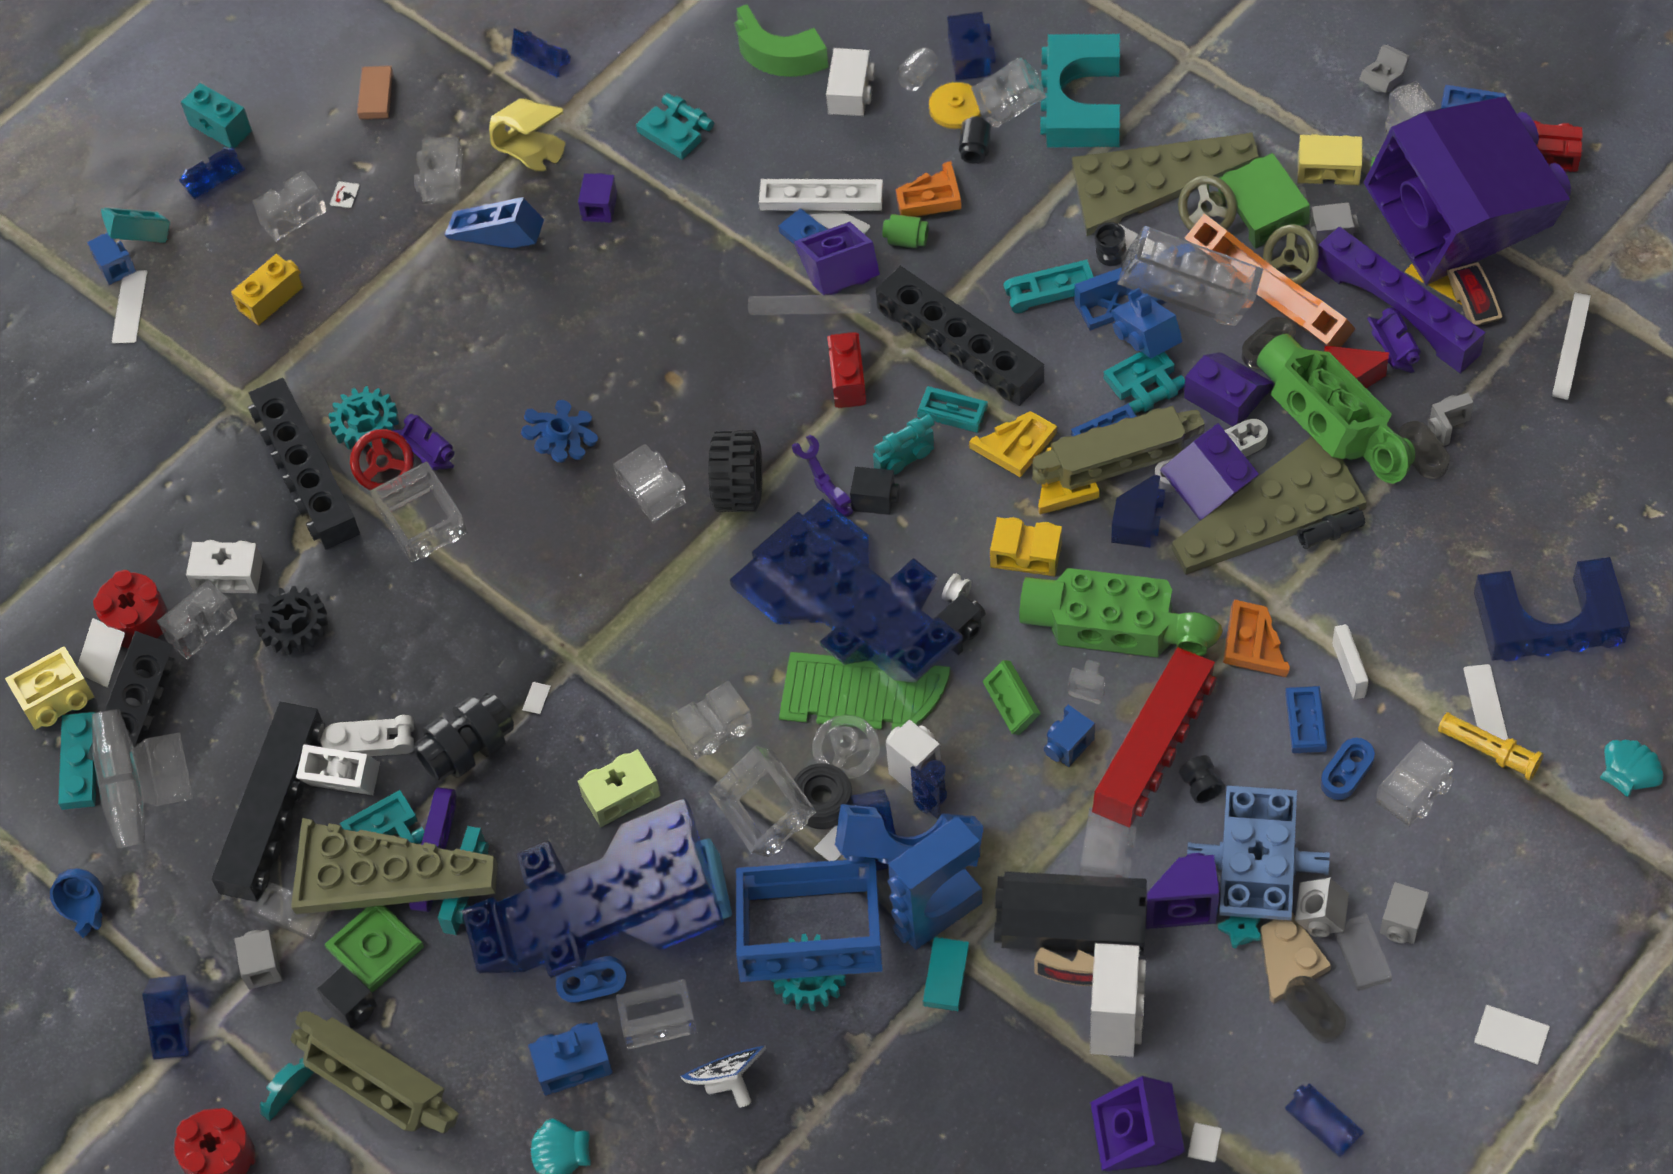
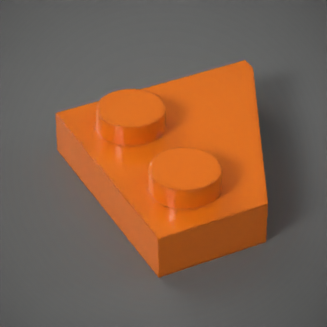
M951 161L942 164L943 170L930 177L928 173H925L914 182L907 183L896 189V199L900 215L917 217L962 209Z
M1234 599L1231 605L1223 663L1287 677L1290 666L1288 661L1284 662L1279 649L1281 642L1277 632L1272 628V619L1266 606Z

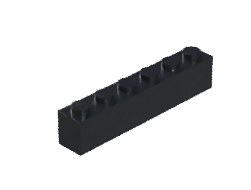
M279 702L211 878L219 894L258 902L261 891L267 889L270 880L269 870L273 860L276 861L280 855L281 838L284 830L287 831L292 823L293 806L295 801H299L303 794L304 783L296 778L303 745L316 746L318 742H321L320 739L326 728L317 708Z

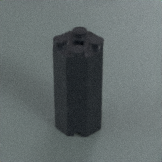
M1005 871V875L998 876L994 943H1001V948L1039 950L1041 947L1049 951L1078 952L1080 950L1086 953H1095V943L1139 946V955L1144 956L1147 879Z

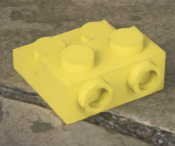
M65 647L5 678L35 730L42 726L49 727L53 725L58 717L71 710L84 708L87 701L94 698L87 682Z

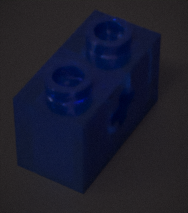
M976 12L947 16L948 40L955 81L991 77V64H996L994 46H988V41H992L990 23L984 24L983 13Z

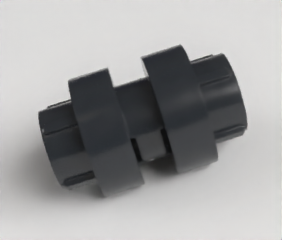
M485 693L478 699L470 695L453 707L455 719L448 722L445 718L438 717L422 729L424 737L415 743L414 752L421 765L433 779L442 781L449 775L459 778L476 766L473 755L478 751L484 756L489 757L506 744L504 736L513 731L514 721L506 707L494 694Z

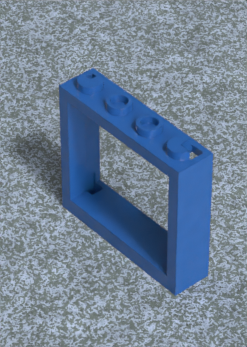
M865 858L864 861L836 860L736 868V957L740 982L883 972L876 859ZM867 891L869 937L750 945V900Z

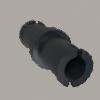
M1358 506L1335 516L1329 514L1324 516L1322 521L1299 529L1297 531L1298 540L1304 549H1309L1311 546L1329 539L1335 541L1341 537V534L1358 527H1363L1366 523L1362 510L1359 511Z

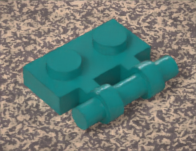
M666 93L661 102L668 108L663 111L654 106L636 124V129L639 134L683 160L702 141L701 134L697 131L701 127L706 131H710L714 126V121L708 118L707 113L701 109H693L688 106L687 101L680 96L674 97ZM682 115L689 120L684 124L677 118Z
M1140 351L1103 371V379L1120 400L1130 395L1135 398L1134 401L1129 403L1135 414L1140 411L1145 413L1154 408L1155 403L1164 398H1173L1178 395L1179 390L1185 387L1183 376L1180 375L1173 380L1168 376L1174 372L1175 364L1165 352L1149 358ZM1154 382L1159 385L1158 388L1149 393L1144 389Z
M929 414L920 419L914 418L907 422V427L897 433L890 432L885 435L883 441L874 446V468L894 470L895 475L916 459L926 457L934 449V433L931 429L935 425L933 418Z
M401 790L340 823L342 829L355 832L365 830L390 836L397 833L400 838L408 839L410 843L415 844L422 843L425 832L423 827L412 833L407 829V827L418 822Z

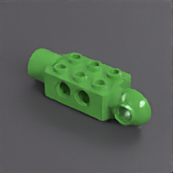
M1282 334L1275 337L1262 349L1257 359V366L1275 383L1270 395L1332 457L1347 458L1349 460L1363 456L1370 463L1377 477L1386 483L1394 484L1401 481L1407 475L1411 464L1415 460L1413 444L1407 438H1402L1397 433H1394L1387 426L1392 413L1330 352L1304 349L1290 334Z
M1067 568L1057 580L1025 577L1023 582L1019 610L1020 623L1051 627L1056 642L1060 646L1159 657L1170 644H1176L1181 649L1203 656L1208 648L1218 642L1223 632L1221 625L1207 615L1196 612L1172 613V588L1166 579Z

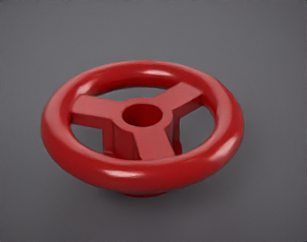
M377 429L364 434L355 443L350 456V467L354 478L364 488L374 492H389L402 486L409 478L414 465L413 451L408 441L399 433L388 429ZM381 439H389L395 442L403 452L404 461L394 459L392 453L383 446ZM371 442L373 447L366 455L369 467L362 472L360 455L364 447ZM380 455L386 456V462L383 465L376 464V459ZM389 468L401 471L390 482L377 483L371 481L378 472L386 471Z

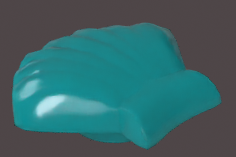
M1612 740L1605 746L1606 770L1602 773L1600 779L1616 787L1626 797H1629L1635 789L1656 787L1662 784L1663 771L1661 762L1656 753L1651 752L1650 748L1635 740Z
M546 1120L535 1133L531 1143V1157L535 1171L538 1174H571L580 1165H591L589 1131L575 1132L559 1120Z

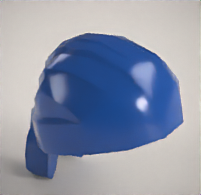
M74 868L60 873L50 888V900L61 916L70 921L77 922L74 931L84 938L88 935L92 926L98 930L102 925L103 885L88 870Z

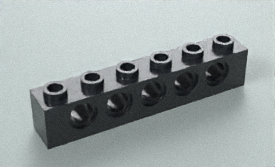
M901 265L876 288L877 307L884 316L894 318L901 323L907 332L915 333L924 339L930 348L939 350L947 355L953 364L959 367L962 366L970 371L979 382L987 383L993 387L1005 400H1011L1020 406L1044 383V363Z
M282 377L248 392L252 401V405L247 406L255 424L261 422L263 428L259 429L265 445L267 447L273 445L275 451L271 452V456L277 469L284 468L287 473L282 477L289 493L296 491L299 497L294 499V502L301 517L308 515L310 519L306 526L313 541L320 539L326 550L360 535L355 517L284 378Z

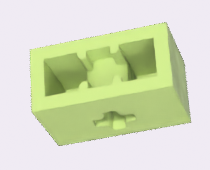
M638 749L630 754L625 753L618 756L609 765L601 769H593L586 773L582 779L578 780L581 795L600 827L661 796L657 779Z

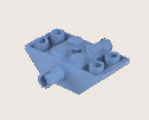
M1227 785L1223 842H1220L1219 845L1188 842L1187 855L1191 853L1214 855L1215 864L1218 866V870H1221L1219 915L1291 920L1293 875H1296V872L1328 875L1329 852L1298 851V847H1295L1297 790Z

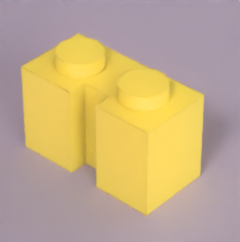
M1300 135L1297 183L1322 184L1323 179H1334L1335 184L1340 185L1360 184L1362 137L1348 135Z

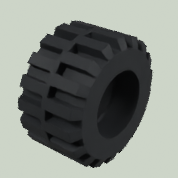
M755 430L715 431L711 438L708 460L709 491L711 502L716 512H756L759 507L762 495V452L760 440Z

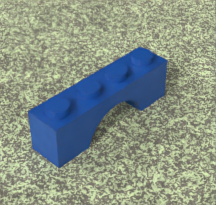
M841 804L835 846L841 855H844V858L848 860L864 861L865 857L878 858V861L889 864L956 816L980 841V846L984 826L975 816L942 813L937 822L926 832L913 837H901L885 829L883 819L875 807ZM978 859L968 866L977 867Z

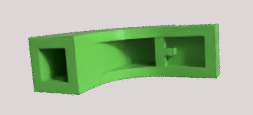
M747 4L736 8L738 21L735 22V28L738 33L740 53L752 66L763 72L785 77L804 76L828 68L827 48L815 28L793 36H776L766 32L759 25Z

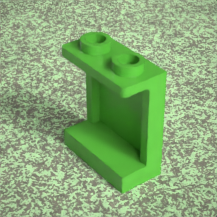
M1273 153L1263 158H1256L1250 164L1237 170H1231L1220 177L1234 192L1237 201V213L1248 227L1249 241L1255 249L1266 244L1271 234L1282 226L1291 224L1304 226L1310 223V204Z

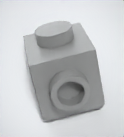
M1385 44L1381 47L1377 60L1363 69L1359 80L1368 84L1369 88L1374 91L1386 93L1401 83L1410 57Z
M1468 392L1459 396L1452 395L1446 397L1441 402L1432 405L1430 419L1427 421L1431 435L1434 438L1437 437L1442 446L1450 444L1453 426L1470 421L1474 402Z

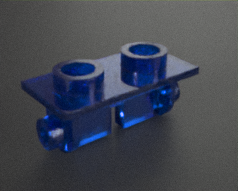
M517 28L513 29L511 55L558 78L560 66L563 64L568 65L571 60L568 50L565 48L561 49L553 44L549 45L547 41L534 36L530 31L524 32Z
M224 146L222 150L208 157V163L205 164L204 161H201L188 170H183L184 174L178 180L195 200L243 172L245 168L236 158L238 155L232 146L229 148Z
M932 760L920 771L912 765L910 771L913 802L923 813L928 814L930 812L939 819L941 815L940 805L947 798L944 779L945 765L941 761Z
M1310 1083L1306 1087L1303 1084L1300 1085L1293 1094L1295 1098L1285 1107L1288 1113L1339 1158L1365 1133Z

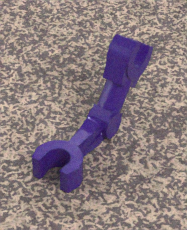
M812 435L806 437L810 445L807 452L802 451L799 443L792 444L793 453L797 457L807 460L815 477V485L830 499V503L839 517L843 519L852 514L853 510L848 505L851 503L850 498L839 487H835L829 475L824 472L816 458L819 451L818 440Z

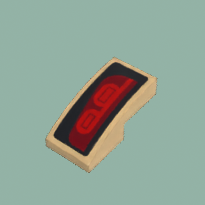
M1478 262L1447 271L1456 301L1461 300L1466 319L1479 326L1498 321L1502 318L1492 287Z
M1040 947L1034 958L1035 974L1061 983L1093 986L1094 956L1079 950L1074 960L1070 961Z

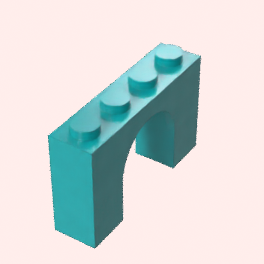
M1048 34V47H1042V65H1047V70H1041V88H1047V93H1041V111H1047V117H1041L1040 135H1046V147H1119L1120 104H1082L1068 98L1062 90L1068 83L1078 78L1119 77L1120 34Z

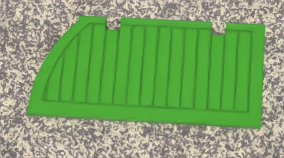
M790 652L779 720L807 723L808 714L818 715L816 719L817 724L882 730V723L884 721L892 722L893 730L898 726L902 727L910 719L913 723L919 725L940 701L946 689L951 668Z

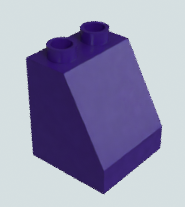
M1506 96L1423 112L1391 127L1363 182L1426 286L1447 276L1448 270L1476 263L1552 227L1570 201L1571 185L1566 172L1557 163H1547L1537 147L1539 135L1534 121L1525 112L1516 113Z

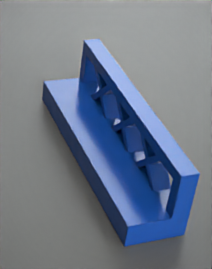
M1187 243L1076 283L1074 303L1089 330H1093L1115 322L1112 310L1122 305L1117 303L1119 297L1128 296L1129 292L1137 288L1141 289L1142 294H1146L1147 287L1152 285L1164 287L1163 293L1159 295L1149 294L1151 299L1161 305L1203 290L1205 283L1194 266L1195 251L1191 244ZM1189 273L1193 282L1186 285L1174 282L1177 276ZM1101 306L1107 308V311L1104 315L1093 318L1088 309Z

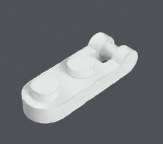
M399 715L395 719L334 723L324 729L320 739L323 748L368 754L369 756L408 754L414 750V739L411 737V732L414 730L415 719L409 715ZM389 734H397L395 739L389 740Z

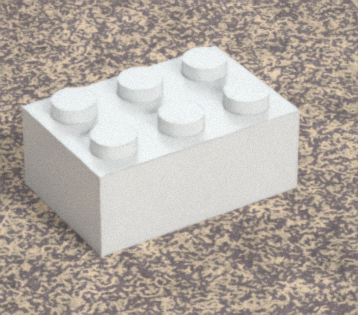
M1095 943L1090 1054L1133 1057L1134 1044H1141L1146 960H1139V946Z

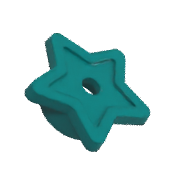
M1230 916V919L1219 923L1217 927L1219 931L1229 935L1233 948L1248 944L1253 940L1260 941L1262 939L1256 927L1261 918ZM1243 924L1245 927L1243 929H1239L1238 926Z

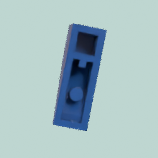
M524 197L454 211L445 236L452 240L516 248L536 244L544 218Z

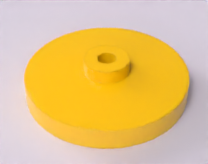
M952 82L944 84L937 88L929 99V112L932 119L937 124L949 129H961V124L964 120L973 116L980 117L983 111L981 94L976 88L966 83Z

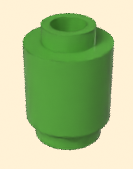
M892 214L890 220L885 219L882 237L887 238L888 245L909 248L926 246L929 222L922 221V218Z

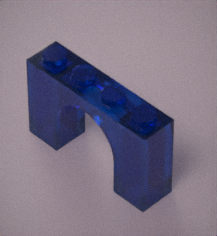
M1611 557L1577 561L1573 582L1581 613L1574 619L1559 624L1541 622L1531 617L1522 608L1511 570L1477 575L1474 595L1491 660L1514 661L1524 656L1536 655L1545 657L1554 652L1569 650L1571 652H1581L1587 648L1599 646L1612 648L1625 643L1630 623Z

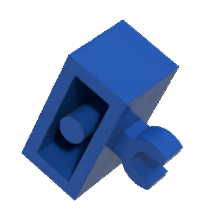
M1140 288L1129 292V301L1112 310L1115 320L1113 329L1120 340H1125L1136 351H1141L1149 358H1153L1183 342L1176 315L1151 299L1149 294H1142Z
M597 1022L592 1024L581 1023L573 1026L568 1032L558 1035H544L538 1038L536 1042L528 1044L544 1096L613 1074Z

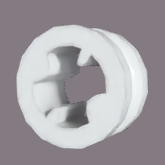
M953 574L943 589L942 599L945 601L951 599L953 602L961 594L967 597L972 581L969 579L961 580V575Z

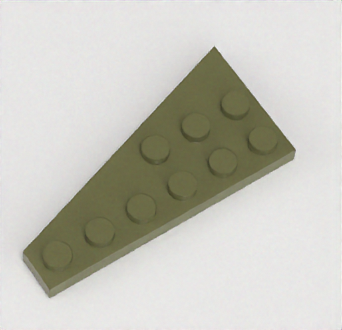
M1253 133L1072 157V168L1086 236L1094 234L1095 230L1104 223H1120L1123 217L1132 213L1141 214L1179 198L1184 186L1196 177L1204 175L1219 177L1231 170H1237L1250 164L1254 159L1258 158Z
M1311 436L1172 542V550L1186 575L1296 535L1299 529L1316 524L1329 514L1335 516L1355 506L1359 507V511L1365 510L1367 501L1343 459L1332 457Z
M302 818L291 908L295 914L495 894L498 862L494 856L460 849L450 851L440 849L435 844L424 842L423 845L410 843L405 838L365 830L355 832L342 829L340 825L329 823L328 826L315 824L313 820Z

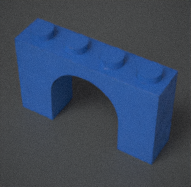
M958 816L888 864L890 876L888 884L891 888L889 898L893 905L891 914L894 918V925L892 927L897 937L903 943L908 941L915 950L983 903L982 888L965 869V867L980 858V841Z

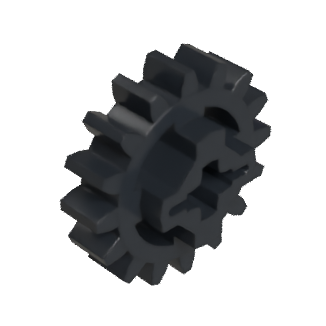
M292 586L288 593H285L283 588H279V596L277 597L268 594L269 603H260L258 607L261 614H256L254 617L257 623L256 631L266 647L271 645L275 653H278L283 647L287 655H291L293 648L296 647L300 653L304 652V645L307 643L314 647L316 645L314 637H323L322 627L328 625L325 616L327 611L324 604L321 603L318 594L311 596L309 589L306 587L301 593H298L296 586Z

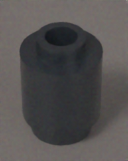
M973 116L964 120L961 124L958 151L961 154V159L967 163H981L984 161L985 156L988 155L991 125L984 118Z

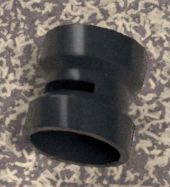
M1113 222L1100 225L1094 233L1097 259L1102 264L1108 266L1120 264L1127 255L1125 230L1121 225Z
M1208 755L1192 758L1179 769L1182 780L1191 786L1190 794L1196 803L1210 801L1220 795L1225 789V784L1221 777L1214 774V764Z

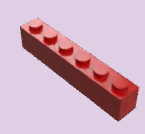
M1177 647L1094 792L1093 813L1129 828L1136 816L1143 817L1149 804L1148 795L1150 791L1157 792L1163 778V773L1161 772L1164 766L1167 768L1171 767L1177 753L1175 748L1177 743L1183 744L1190 730L1189 722L1191 718L1196 720L1199 717L1204 704L1202 700L1204 695L1210 696L1215 687L1217 677L1213 676L1214 661Z

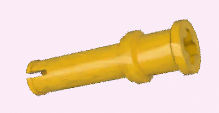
M1446 712L1438 727V732L1444 733L1469 747L1495 758L1498 766L1512 768L1524 774L1525 779L1528 781L1533 779L1543 760L1544 753L1540 751L1534 753L1517 745V740L1513 738L1503 740L1451 715L1449 712Z

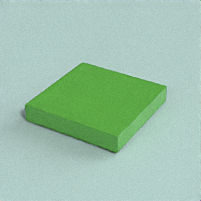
M384 905L366 907L324 944L326 949L358 978L371 993L424 948L423 943Z

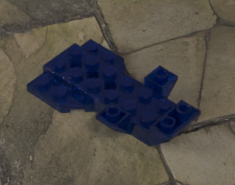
M823 498L804 515L799 511L752 551L753 560L730 579L731 587L774 623L790 624V620L809 619L810 623L823 622L832 629L819 642L820 646L843 665L870 660L893 680L916 683L963 640L962 635L942 619L937 617L933 620L921 610L938 581V577L913 558L890 578L891 585L869 568V535Z
M685 798L621 824L602 859L568 873L565 872L549 841L519 852L517 857L524 884L530 889L499 902L494 897L462 909L476 971L479 974L526 972L545 964L548 976L553 978L582 966L589 945L618 933L631 938L634 937L651 947L663 950L724 924L690 804ZM668 869H670V874L665 875ZM638 882V886H639V887H637L636 889H634V886H635L636 883ZM606 895L607 900L602 902L603 898Z

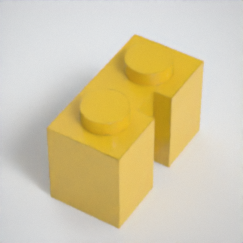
M997 517L990 547V567L1055 577L1062 546V526L1049 522L1036 523L1035 527L1024 525V522L1019 518Z

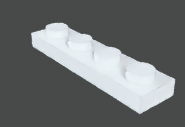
M761 179L759 208L760 210H798L801 208L802 210L882 211L883 180Z

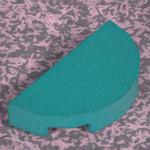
M300 1058L299 1063L295 1066L292 1063L285 1065L268 1084L267 1090L271 1093L266 1103H260L261 1115L267 1120L271 1121L314 1073V1071L304 1066L303 1058Z

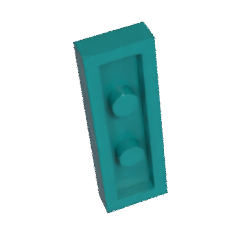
M95 712L62 715L58 804L62 810L95 806L97 762L86 758L98 728V716Z
M468 826L460 850L488 855L489 845L485 841L481 828ZM469 896L443 900L438 915V921L443 933L457 935L460 924H465L469 912V905L467 904Z

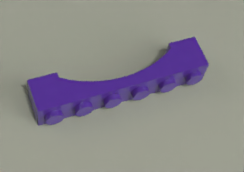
M1339 226L1318 244L1319 259L1316 268L1338 284L1347 282L1363 288L1399 311L1432 345L1436 351V356L1457 372L1462 373L1481 355L1486 332Z

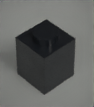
M855 466L850 491L852 510L890 515L892 503H898L900 484L894 481V470Z
M344 965L317 988L323 1003L350 1029L356 1024L366 1021L377 1006L371 991Z

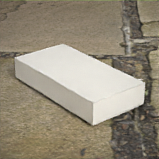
M1346 624L1336 626L1334 628L1332 644L1353 700L1365 698L1369 679L1349 627Z

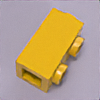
M275 254L231 291L237 309L259 326L303 288L299 277L301 272L293 261H285L278 254Z

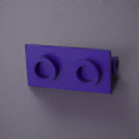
M1390 307L1382 312L1383 316L1380 319L1369 316L1367 319L1373 328V337L1382 345L1385 352H1389L1388 364L1394 369L1413 373L1414 369L1411 364H1415L1420 360L1419 355L1421 351L1411 333L1406 332L1400 338V335L1408 328L1399 311Z
M409 414L404 419V429L393 430L408 441L412 451L421 459L425 467L431 470L454 468L455 465L449 461L455 453L453 446L438 432H432L428 439L433 428L419 415Z

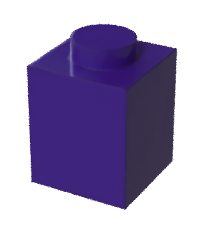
M584 173L578 200L582 221L612 223L618 194L614 175Z

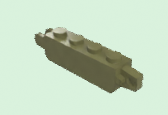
M1170 406L1163 409L1157 408L1147 414L1134 418H1124L1118 423L1105 427H1095L1079 435L1062 437L1058 441L1051 443L1050 451L1043 452L1041 455L1038 454V456L1033 458L1034 470H1032V480L1037 485L1060 481L1062 487L1072 490L1172 459L1183 450L1185 440L1204 432V420L1198 409L1176 413L1174 407Z
M311 1011L299 1012L295 1023L301 1029H294L290 1040L292 1041L291 1043H294V1045H297L299 1049L305 1052L303 1057L304 1066L405 1131H416L422 1126H426L444 1134L456 1125L459 1113L442 1100L443 1087L332 1017L326 1021L318 1015H314Z

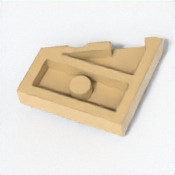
M1293 913L1291 920L1273 919L1261 926L1260 935L1262 937L1261 943L1265 956L1264 963L1269 982V996L1273 1004L1330 971L1331 964L1306 930L1295 921Z

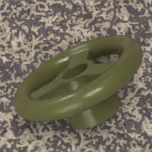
M1204 175L1190 180L1184 186L1179 196L1178 210L1182 222L1190 231L1203 214H1206L1208 217L1220 216L1225 218L1219 225L1228 230L1236 217L1237 201L1234 192L1226 182L1214 176ZM1208 185L1218 188L1224 196L1217 191L1210 192ZM1198 187L1201 200L1198 203V209L1189 215L1187 208L1188 198L1191 192ZM1207 201L1212 203V210L1208 209Z
M1294 224L1285 225L1275 230L1268 238L1263 251V259L1277 270L1283 266H1289L1292 269L1303 271L1298 276L1289 278L1296 284L1301 285L1312 276L1317 267L1319 259L1318 245L1312 233L1306 228ZM1287 235L1286 248L1282 251L1281 256L1272 261L1273 249L1276 243L1283 236ZM1298 235L1306 241L1308 247L1297 244Z

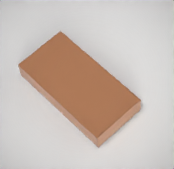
M391 66L362 67L357 110L359 119L389 118L393 79Z

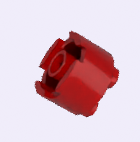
M128 570L117 571L112 578L101 586L93 600L94 609L99 620L107 627L118 629L125 633L121 644L125 648H129L135 631L158 638L163 634L168 624L167 608L155 582L143 574L130 573Z
M225 1108L202 1110L181 1121L176 1129L174 1154L185 1174H246L250 1165H253L255 1162V1147L241 1121Z

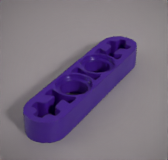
M436 788L421 845L425 842L435 844L438 848L446 850L456 808L455 789ZM434 900L410 902V909L429 912Z

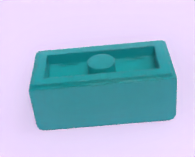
M105 207L101 209V215L108 235L112 239L163 243L167 241L170 221L158 212Z

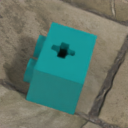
M199 83L181 101L190 126L232 150L252 131L244 107L202 83Z

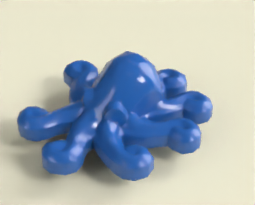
M558 400L556 402L555 409L558 412L557 415L545 412L538 413L534 409H527L525 411L524 419L526 422L536 425L523 426L521 435L527 440H534L539 436L534 445L535 450L541 454L547 453L551 455L552 459L556 462L563 463L566 461L568 456L565 451L567 443L570 445L568 452L570 457L576 460H581L584 457L585 450L580 447V437L583 438L585 445L590 447L596 445L597 435L583 427L590 425L592 420L591 414L582 410L579 411L578 416L568 417L571 410V405L568 401Z

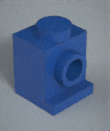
M108 232L87 242L94 260L108 285L136 272L131 257L121 240L115 242L108 235Z
M1068 704L1064 708V719L1062 721H1055L1047 732L1048 743L1043 748L1045 754L1053 761H1061L1070 767L1095 740V723Z

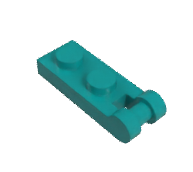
M1086 259L1013 277L1006 280L1003 286L1006 295L1011 297L1009 303L1012 312L1022 313L1028 310L1029 307L1075 296V284L1094 276ZM1030 289V291H1031V292H1027V293H1023V294H1022V291H1023V290Z

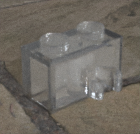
M1089 808L1080 875L1130 878L1132 858L1126 856L1128 847L1135 846L1137 827H1126L1093 813L1092 808Z

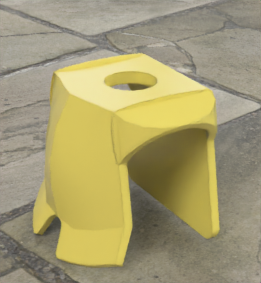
M518 99L492 116L489 129L492 147L521 160L527 168L535 171H545L546 167L542 161L547 159L555 164L558 163L564 152L566 142L555 135L537 132L536 130L561 115L563 109L535 103L528 99ZM505 125L511 127V129L507 132L505 129Z

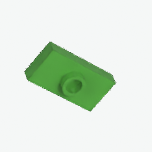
M1003 660L982 681L1012 734L1020 735L1041 714L1011 661Z

